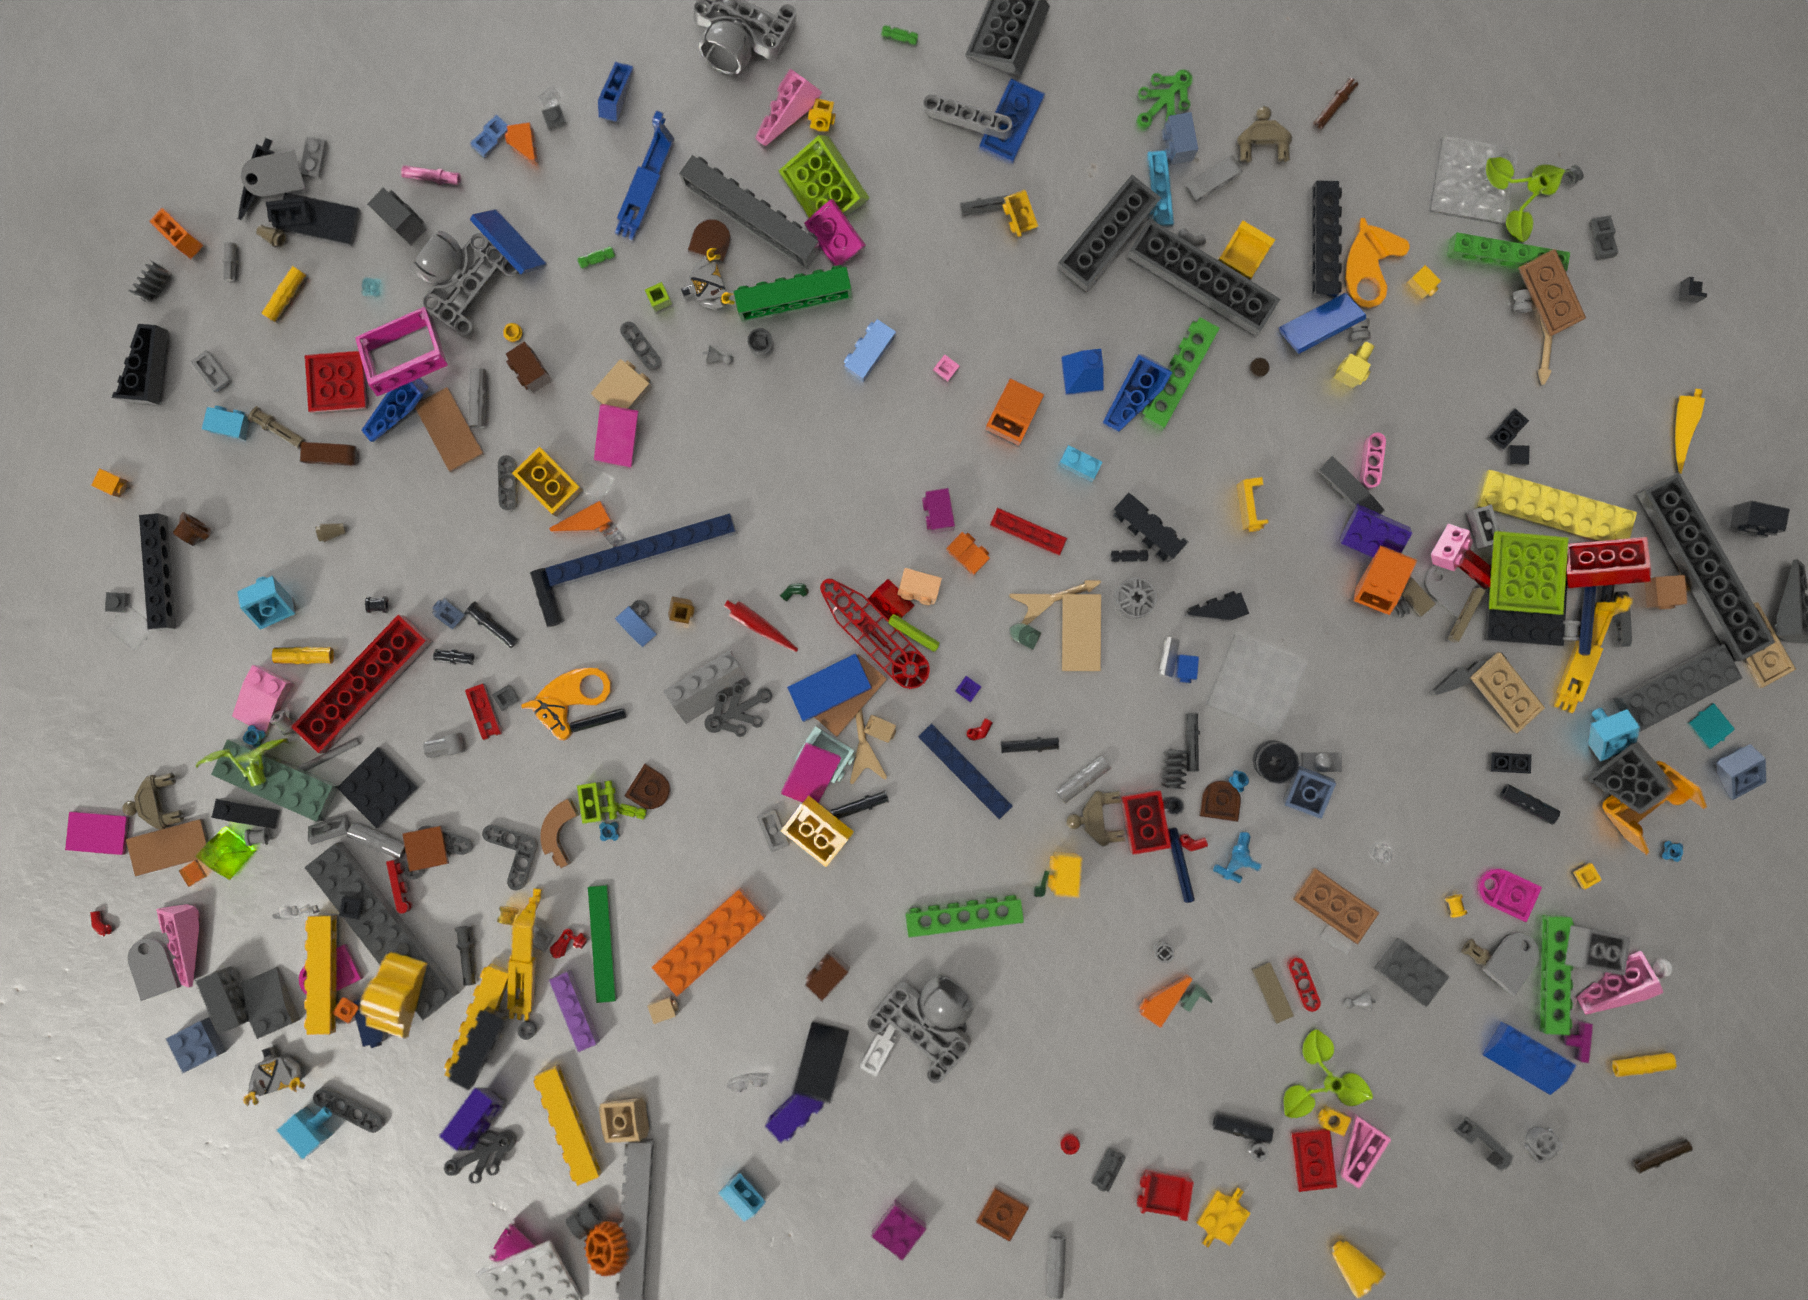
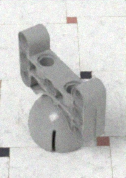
M697 0L694 4V21L697 25L706 28L699 39V52L702 57L707 56L706 60L712 67L727 74H737L747 66L752 48L754 52L765 58L774 59L778 56L795 27L796 9L792 5L785 4L774 15L746 0Z
M439 230L436 236H433L420 251L411 269L421 280L434 284L423 298L424 307L457 334L468 336L471 334L473 326L462 315L497 269L508 277L516 276L518 271L516 269L513 272L505 270V265L509 262L501 253L497 260H492L489 257L490 252L497 249L483 234L476 233L472 235L463 249H461L458 242L450 234ZM482 238L485 241L484 246L480 248L475 247V239ZM480 258L479 262H478V263L475 265V267L471 270V267H472V266L475 264V262ZM469 280H474L477 283V287L474 290L466 288V283ZM457 288V290H456V291L454 292V294L450 297V299L447 300V298H448V297L450 296V294L454 291V289ZM428 299H437V306L429 308L427 306ZM451 310L453 318L451 320L443 319L444 311ZM460 323H468L469 329L467 332L459 331L458 326Z
M937 975L926 983L921 996L908 983H898L872 1012L867 1025L872 1032L876 1033L882 1031L888 1023L932 1060L927 1071V1078L932 1083H940L969 1050L971 1038L958 1026L969 1019L974 1005L971 1000H968V994L957 983L948 977ZM898 991H904L906 996H900ZM886 1004L892 1005L894 1010L887 1009ZM873 1018L880 1019L882 1023L877 1024ZM915 1030H921L924 1035L916 1034ZM961 1041L966 1046L960 1047L958 1046L957 1042ZM950 1055L953 1058V1060L949 1061L945 1058V1056ZM933 1069H938L941 1074H935Z

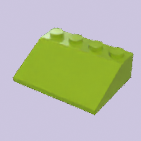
M818 135L778 170L809 218L830 199L835 201L845 217L856 211L870 199L831 138L826 135Z

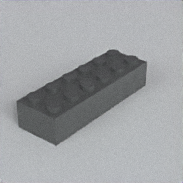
M1131 175L1058 262V269L1087 292L1158 208L1162 198L1134 175Z
M1718 644L1615 696L1614 700L1620 712L1628 709L1640 726L1639 732L1737 682L1743 677L1725 644Z

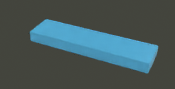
M1165 150L1148 152L1150 189L1162 198L1160 205L1153 212V220L1163 227H1173L1174 219Z

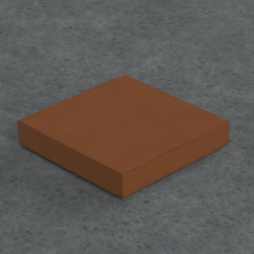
M442 826L402 834L410 872L449 864Z
M994 1187L976 1223L1010 1242L1029 1206Z

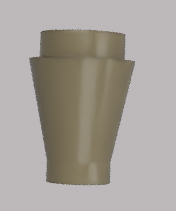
M264 225L257 227L256 234L273 247H282L285 244L287 236L283 230Z
M343 523L320 524V526L315 527L319 542H327L346 534Z

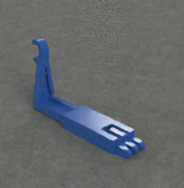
M657 110L652 120L654 127L653 140L642 166H638L617 216L619 223L615 234L620 235L621 230L624 229L622 237L626 238L630 231L629 239L632 241L637 231L642 228L661 182L660 174L675 141L664 125L666 121L663 118L664 113ZM633 205L640 208L636 219H633L636 213L632 210Z

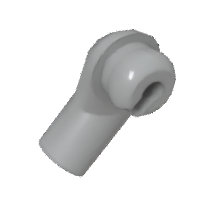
M1185 228L1181 229L1178 233L1179 237L1194 246L1206 244L1204 234L1193 236Z

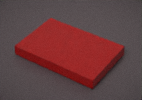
M1322 1128L1290 1132L1298 1192L1338 1188L1331 1131Z

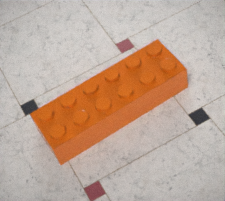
M740 888L651 968L671 991L678 996L756 927L766 915Z

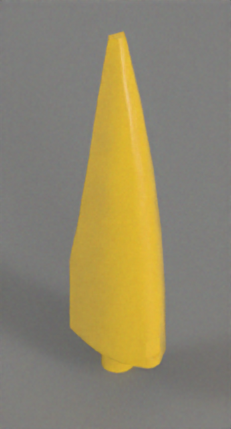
M1695 389L1694 396H1679L1675 423V449L1679 474H1682L1690 441L1702 416L1705 398H1702V389Z

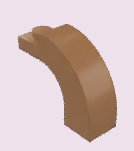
M571 798L562 801L552 808L543 821L540 834L544 854L547 855L552 852V859L556 866H560V868L571 864L560 842L561 830L568 821L580 815Z

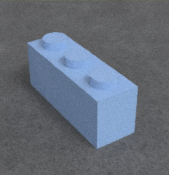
M878 319L868 325L865 337L859 338L855 344L856 349L853 354L849 353L844 360V363H846L844 365L845 370L863 382L896 337V331Z

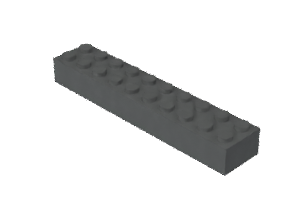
M1680 474L1671 475L1637 493V497L1682 575H1685V581L1720 643L1725 644L1733 661H1742L1776 643Z
M343 842L333 844L304 867L338 912H340L341 901L344 896L363 900L360 919L343 918L380 966L390 952L427 963L415 1010L422 1020L430 1017L459 994Z

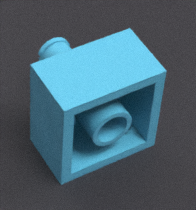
M273 576L269 578L259 577L255 584L237 591L240 609L260 630L295 614L292 597Z
M1598 708L1592 712V716L1597 722L1591 724L1588 745L1599 761L1618 755L1631 744L1637 743L1640 726L1628 709L1609 717L1603 708Z
M306 1106L292 1115L276 1131L303 1160L332 1136L323 1125L332 1116V1112L327 1107H323L314 1115Z

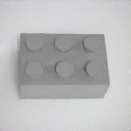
M1571 926L1565 964L1625 976L1630 937Z

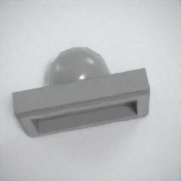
M1302 753V767L1315 772H1342V753Z

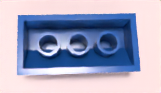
M1502 1021L1482 1054L1549 1095L1553 1094L1568 1081L1576 1067V1064Z

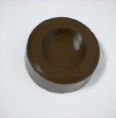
M1264 358L1254 359L1249 366L1250 373L1257 378L1264 377L1269 371L1268 361Z

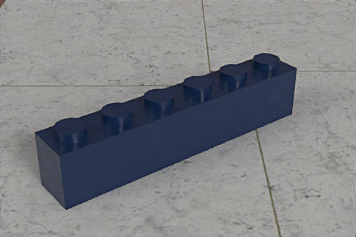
M932 723L918 736L999 820L1013 807Z

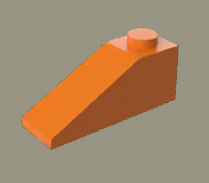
M163 208L149 221L175 248L190 259L204 246Z
M598 501L549 529L553 533L598 531L602 533L611 528L610 525L613 524V521L604 504Z
M1186 974L1153 993L1148 999L1145 998L1139 1006V1013L1161 1028L1193 979Z

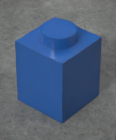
M1177 655L1175 678L1180 679L1181 683H1191V680H1197L1199 657Z

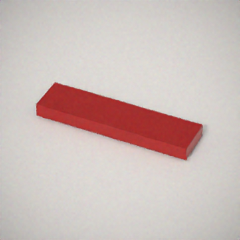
M997 508L990 523L991 527L1060 556L1067 540L1064 536L1000 508Z

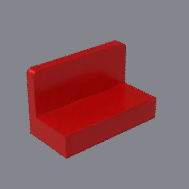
M1466 550L1462 564L1457 567L1484 589L1489 588L1491 584L1490 565L1472 550Z
M889 579L881 584L868 598L888 620L892 615H897L902 619L915 606L910 600H905L897 595L899 589Z

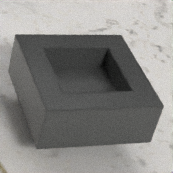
M559 104L542 110L549 131L567 124Z
M106 592L105 611L127 613L128 594Z
M510 685L492 694L501 711L519 702Z

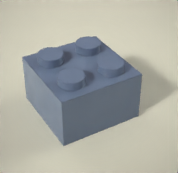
M1192 112L1168 116L1166 123H1164V128L1161 130L1162 139L1166 141L1167 148H1165L1166 158L1169 159L1170 165L1193 161L1198 151V144Z
M1298 766V771L1291 779L1284 796V805L1322 819L1336 782L1331 777Z
M209 1017L166 1038L182 1073L226 1052Z

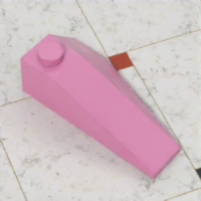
M792 69L788 71L777 89L780 93L776 101L771 102V112L769 116L764 118L755 137L764 146L768 145L813 107L815 98L819 99L822 91Z
M188 904L158 908L156 911L162 934L166 932L169 943L166 945L168 950L175 956L173 965L181 985L190 988L193 986L199 933V912L195 906Z
M1639 951L1627 957L1625 976L1606 972L1601 980L1590 985L1576 998L1585 1015L1645 1001L1664 992L1642 951Z

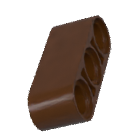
M301 442L300 462L355 466L357 446Z

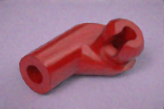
M984 719L981 727L967 730V737L973 741L985 738L993 722Z
M1188 834L1180 836L1181 845L1191 852L1208 847L1206 838L1194 840Z
M90 912L92 929L100 936L110 935L112 927L102 923L101 912Z

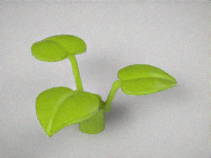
M1502 157L1489 158L1486 163V174L1489 182L1495 188L1503 190L1508 187L1509 182H1528V190L1533 192V195L1520 207L1519 211H1511L1506 218V226L1510 234L1518 241L1525 242L1531 235L1533 218L1529 212H1523L1524 208L1540 192L1544 195L1554 194L1559 188L1565 170L1553 165L1542 164L1535 167L1532 177L1511 179L1514 175V168L1510 161Z
M288 738L272 740L236 758L230 753V749L215 751L197 762L196 768L202 763L214 761L221 757H229L241 770L244 777H248L250 785L256 786L267 781L263 773L262 754L282 742L289 743ZM238 761H249L250 765L246 767L247 771Z
M1318 1029L1311 1031L1303 1043V1057L1309 1064L1319 1062V1065L1328 1076L1324 1079V1088L1309 1091L1301 1085H1293L1288 1088L1284 1095L1285 1116L1299 1118L1309 1114L1315 1106V1099L1310 1095L1312 1093L1328 1091L1337 1093L1339 1100L1346 1106H1357L1373 1099L1369 1086L1359 1075L1347 1073L1341 1079L1334 1076L1325 1067L1322 1061H1328L1332 1058L1334 1045L1331 1039Z

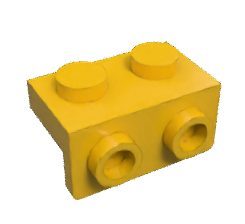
M1025 189L1004 197L1005 204H1002L1005 214H1010L1012 221L1009 222L1012 233L1016 232L1017 236L1020 237L1022 236L1021 233L1038 227Z

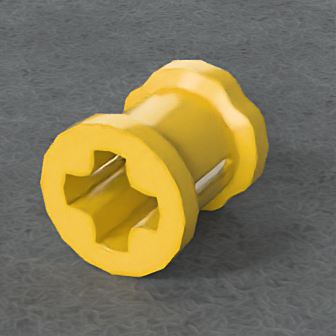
M1462 894L1445 898L1450 907L1451 918L1468 914L1463 906Z

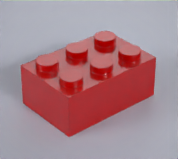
M1161 790L1120 796L1130 853L1134 855L1171 848Z

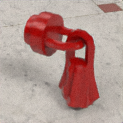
M565 929L560 938L550 947L552 957L557 959L565 956L571 939L574 940L573 946L575 948L582 949L588 940L585 938L586 935L580 933L578 936H575L571 929ZM565 934L568 936L567 940L563 939Z

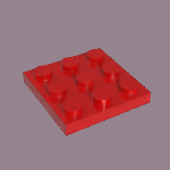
M359 351L305 355L308 412L318 413L367 409L365 371Z

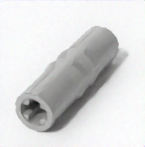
M473 368L470 369L468 426L484 428L487 404L486 370Z
M1100 756L1058 788L1056 792L1064 803H1067L1110 770L1111 767Z
M356 822L352 823L348 830L347 837L365 844L369 848H374L378 852H383L399 860L406 853L403 843Z
M1060 1235L1049 1236L1047 1297L1052 1299L1063 1298L1066 1237Z

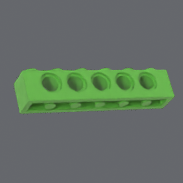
M1457 232L1450 238L1447 257L1518 269L1519 266L1552 249ZM1556 250L1567 272L1570 252Z
M1199 317L1197 322L1192 321L1188 329L1191 333L1188 338L1184 337L1179 345V348H1181L1178 355L1174 354L1169 363L1172 365L1170 371L1173 373L1166 386H1172L1175 393L1169 394L1164 388L1154 398L1151 405L1148 404L1142 412L1145 415L1143 421L1161 431L1164 430L1219 331V327ZM1193 337H1200L1202 344H1196L1193 341ZM1184 353H1190L1193 356V360L1187 361L1184 358ZM1175 370H1182L1184 377H1177ZM1156 403H1164L1166 409L1164 411L1158 410Z
M1016 895L1005 896V900L998 901L997 898L985 899L986 902L978 903V900L966 901L967 905H959L956 902L949 903L944 908H940V905L928 906V910H921L920 907L910 908L909 912L905 914L908 938L1024 923L1021 899L1016 898ZM1000 906H1006L1008 912L1006 915L1001 916L997 913V909ZM981 908H986L989 911L986 918L978 916V911ZM961 911L969 912L970 916L967 920L963 921L959 918ZM947 913L951 919L947 923H942L939 919L940 915ZM923 916H929L932 921L929 925L925 926L921 924L920 919Z
M1542 915L1540 1031L1545 1034L1570 1035V1030L1572 1029L1570 1010L1573 1008V1002L1570 998V993L1573 989L1571 971H1573L1574 966L1566 965L1565 961L1570 928L1574 926L1572 917L1563 915ZM1561 931V938L1556 940V933ZM1560 950L1561 957L1556 960L1555 954ZM1560 970V977L1555 979V972ZM1559 989L1560 996L1555 999L1554 993ZM1559 1009L1560 1015L1554 1018L1555 1010Z

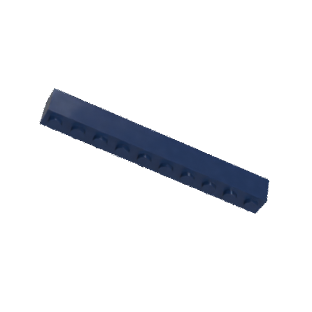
M729 513L546 567L545 569L550 586L557 588L736 535L737 531L733 517Z

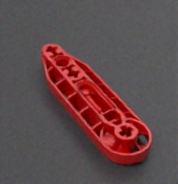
M825 579L821 583V593L835 621L898 685L903 688L914 689L926 682L929 677L930 668L924 655L896 628L888 635L878 623L883 618L887 622L889 620L863 594L834 579ZM827 584L830 586L833 584V589L836 593H838L839 590L841 591V593H839L834 600L832 599V597H834V594L832 592H825L827 590ZM841 586L852 592L848 595ZM854 593L863 597L868 602L863 608L851 598ZM841 597L848 598L849 603L846 607L838 605V600ZM827 599H829L836 607L834 610H832ZM852 604L855 605L854 607H852V609L855 612H861L860 620H858L857 618L853 620V614L850 611L848 612V614L845 613V611L850 609ZM869 605L881 615L876 622L864 611ZM837 610L849 620L844 627L838 622L834 614ZM851 623L863 634L858 640L845 629ZM877 628L896 648L892 650L887 645L888 642L874 629ZM896 632L909 643L903 649L891 638ZM870 633L882 644L883 647H886L890 651L888 655L869 636ZM864 637L876 647L871 654L859 643ZM910 645H911V647L915 650V651H906V652H905V650H906ZM878 650L890 661L885 667L872 656ZM899 650L901 654L893 661L891 656ZM891 664L892 675L886 670ZM910 665L911 667V665H914L916 673L914 675H911V673L910 675L906 674V666ZM927 665V667L919 669V666ZM917 675L923 680V682H921L917 678Z

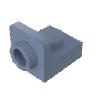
M443 598L442 601L438 600L432 608L434 609L433 615L452 630L465 616L463 612L449 603L446 598Z

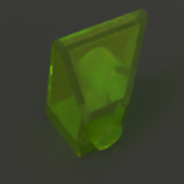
M225 826L207 842L195 857L211 870L231 880L256 852V849L252 846H246L245 840Z

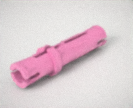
M403 165L401 170L403 178L459 185L461 181L460 173L447 172L443 169L432 170Z

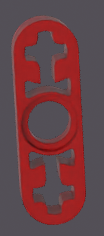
M1292 957L1287 962V968L1301 1004L1310 1012L1317 1011L1320 1008L1321 1001L1307 965L1303 959ZM1295 961L1301 963L1299 970L1302 974L1305 972V975H1299L1296 969H1292ZM1301 979L1309 981L1307 989L1299 988V981ZM1309 993L1311 999L1316 1000L1313 1003V1007L1306 1004L1309 1002L1307 995L1302 996V994Z

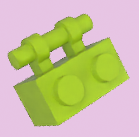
M612 780L604 781L605 789L601 788V782L577 785L582 824L606 820L605 812H609L610 820L617 819L616 811H618V806L615 805L614 793L616 792L615 788H613ZM603 795L607 797L608 806L604 807Z

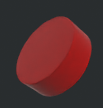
M1066 1134L1061 1138L1060 1146L1064 1153L1073 1155L1078 1152L1080 1142L1074 1134Z

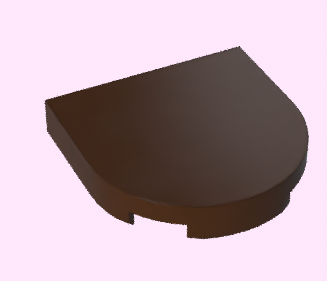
M714 219L701 222L693 232L688 252L705 257L708 249L717 248L714 251V256L720 254L721 258L715 261L724 263L731 244L728 228L722 222Z
M645 763L624 796L642 808H659L666 803L670 796V784L662 773Z
M1214 781L1210 783L1202 793L1199 816L1238 822L1241 796L1237 788H1234L1227 781Z

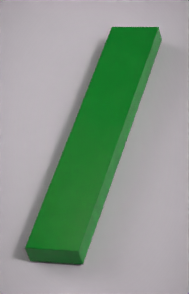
M608 885L589 886L588 899L596 1003L616 1001Z

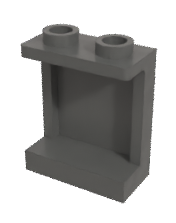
M1465 1117L1454 1130L1456 1134L1471 1145L1479 1138L1491 1148L1493 1152L1486 1160L1498 1170L1502 1171L1510 1166L1514 1156L1468 1117Z

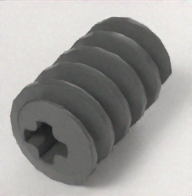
M150 260L153 263L152 265L145 264L149 271L141 270L145 277H137L140 284H132L136 291L129 289V292L145 302L154 301L150 294L157 295L158 292L154 288L161 289L162 286L159 281L166 282L163 275L170 276L168 270Z
M1169 749V751L1163 753V755L1169 758L1163 760V763L1168 764V766L1163 767L1162 770L1168 772V774L1162 775V778L1167 780V782L1161 783L1162 786L1185 789L1180 785L1186 784V781L1181 779V777L1187 776V773L1181 770L1187 768V765L1182 764V762L1188 760L1187 757L1182 756L1188 753L1187 750Z

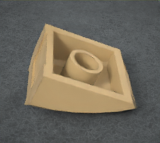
M642 1098L600 1104L599 1114L605 1143L640 1141L647 1137L650 1127L648 1125L646 1103Z

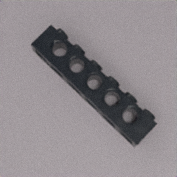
M1316 181L1312 186V298L1334 299L1342 290V282L1339 281V274L1342 271V263L1339 262V255L1342 253V244H1339V236L1342 234V225H1339V218L1342 216V206H1339V199L1342 197V187H1339V181ZM1323 200H1330L1331 206H1327ZM1323 218H1329L1331 224H1326ZM1323 237H1329L1331 239V243H1326ZM1323 255H1328L1331 258V262H1326ZM1323 274L1330 275L1331 281H1326Z
M159 513L139 515L147 629L154 631L176 629L168 518L166 515Z

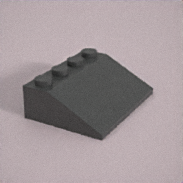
M988 0L965 54L966 57L1007 73L1022 75L1050 5L1046 0Z

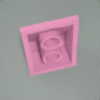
M252 665L242 684L232 717L249 726L254 725L256 729L263 730L267 734L272 725L270 722L271 717L277 711H280L294 683L262 666Z

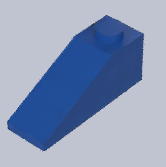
M618 62L614 63L598 98V117L617 122L624 105L633 66Z

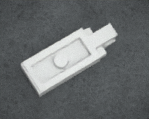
M888 1024L885 1030L877 1033L859 1068L875 1077L895 1043L896 1037L893 1035L895 1028L892 1025Z

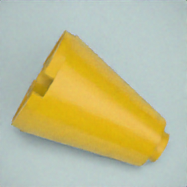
M1339 1240L1332 1246V1255L1356 1298H1360L1369 1292L1374 1284L1377 1285L1386 1275L1380 1266L1349 1242Z

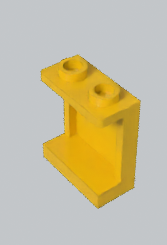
M1242 220L1218 261L1251 280L1275 239Z
M1262 477L1244 479L1236 485L1243 530L1248 529L1249 532L1260 531L1269 523L1268 519L1257 520L1253 490H1257L1264 485Z

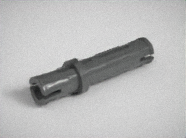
M1009 195L987 199L977 198L975 201L960 202L961 214L983 213L985 210L1003 208L1002 204H1005L1004 197Z
M1186 713L1187 771H1199L1198 735H1200V731L1198 730V713Z

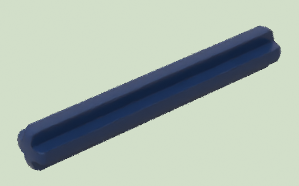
M1597 586L1584 587L1578 651L1582 656L1591 654Z
M1176 827L1169 828L1171 850L1185 903H1191L1195 901L1178 829Z

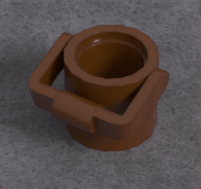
M182 512L179 517V524L173 531V534L184 542L195 546L200 538L208 539L211 535V528L192 515Z

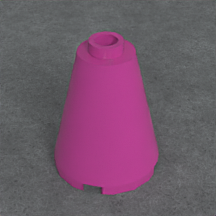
M509 1224V1230L505 1229L493 1248L496 1252L494 1255L490 1254L489 1259L493 1262H499L536 1246L514 1225Z

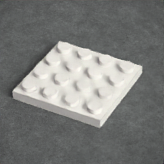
M551 1241L477 1270V1278L491 1300H582V1295Z

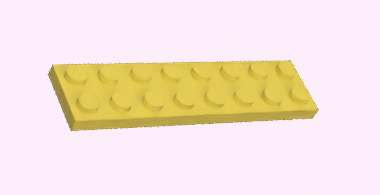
M1487 470L1477 507L1481 508L1492 504L1493 510L1496 513L1593 541L1629 539L1637 515L1635 511L1493 470Z

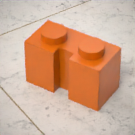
M961 532L946 548V551L974 576L989 561V552L983 546L978 548L974 544L975 539L968 532L966 534Z

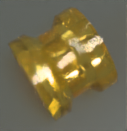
M500 906V916L497 917V922L513 925L519 909Z

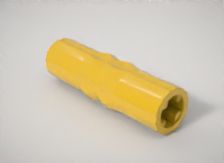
M292 266L261 314L276 323L307 275Z
M274 647L272 650V661L275 664H331L334 661V650L332 647Z
M1673 1053L1645 1055L1643 1057L1614 1060L1612 1062L1613 1072L1616 1077L1674 1070L1677 1065Z

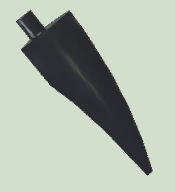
M265 138L262 146L256 144L251 159L274 154L275 152L270 150L273 141ZM247 174L246 179L249 183H257L258 178L255 174ZM245 186L243 187L240 201L239 220H242L256 196L249 192Z

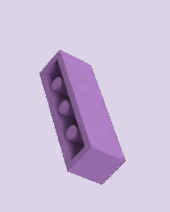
M572 970L549 979L577 1051L580 1052L597 1045L600 1039Z

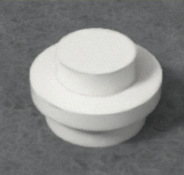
M1657 959L1653 965V971L1657 977L1666 978L1671 974L1672 966L1667 960Z

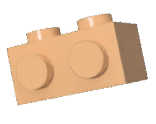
M905 568L897 595L905 600L914 599L924 605H934L942 578Z

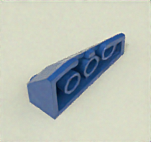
M1138 354L1103 423L1120 432L1165 388L1173 372L1144 354Z
M418 378L387 392L361 431L370 442H374L412 411L429 387L421 378Z

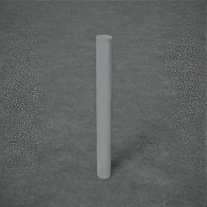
M358 738L352 739L297 768L307 771L360 745Z

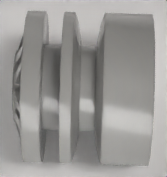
M1133 577L1121 583L1116 588L1113 596V604L1116 611L1127 619H1139L1148 615L1157 603V592L1154 586L1148 580L1141 577ZM1135 593L1141 597L1138 603H1136V600H1132V596Z

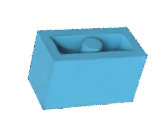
M217 405L214 408L207 407L202 425L203 430L246 440L250 421L245 416V412L233 409L232 413L226 411L227 408Z
M1068 445L1058 466L1093 482L1103 462Z
M740 1173L730 1179L718 1192L744 1222L753 1217L766 1203Z

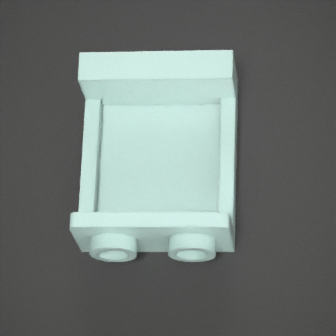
M817 726L814 727L805 742L841 756V761L830 780L832 783H835L836 780L841 781L846 773L843 771L846 764L850 766L856 757L853 754L855 750ZM804 745L802 746L801 750H800L799 753L797 754L795 760L798 759V757H799V755H800V753H801V751H802Z

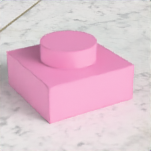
M944 355L933 371L949 382L960 366Z

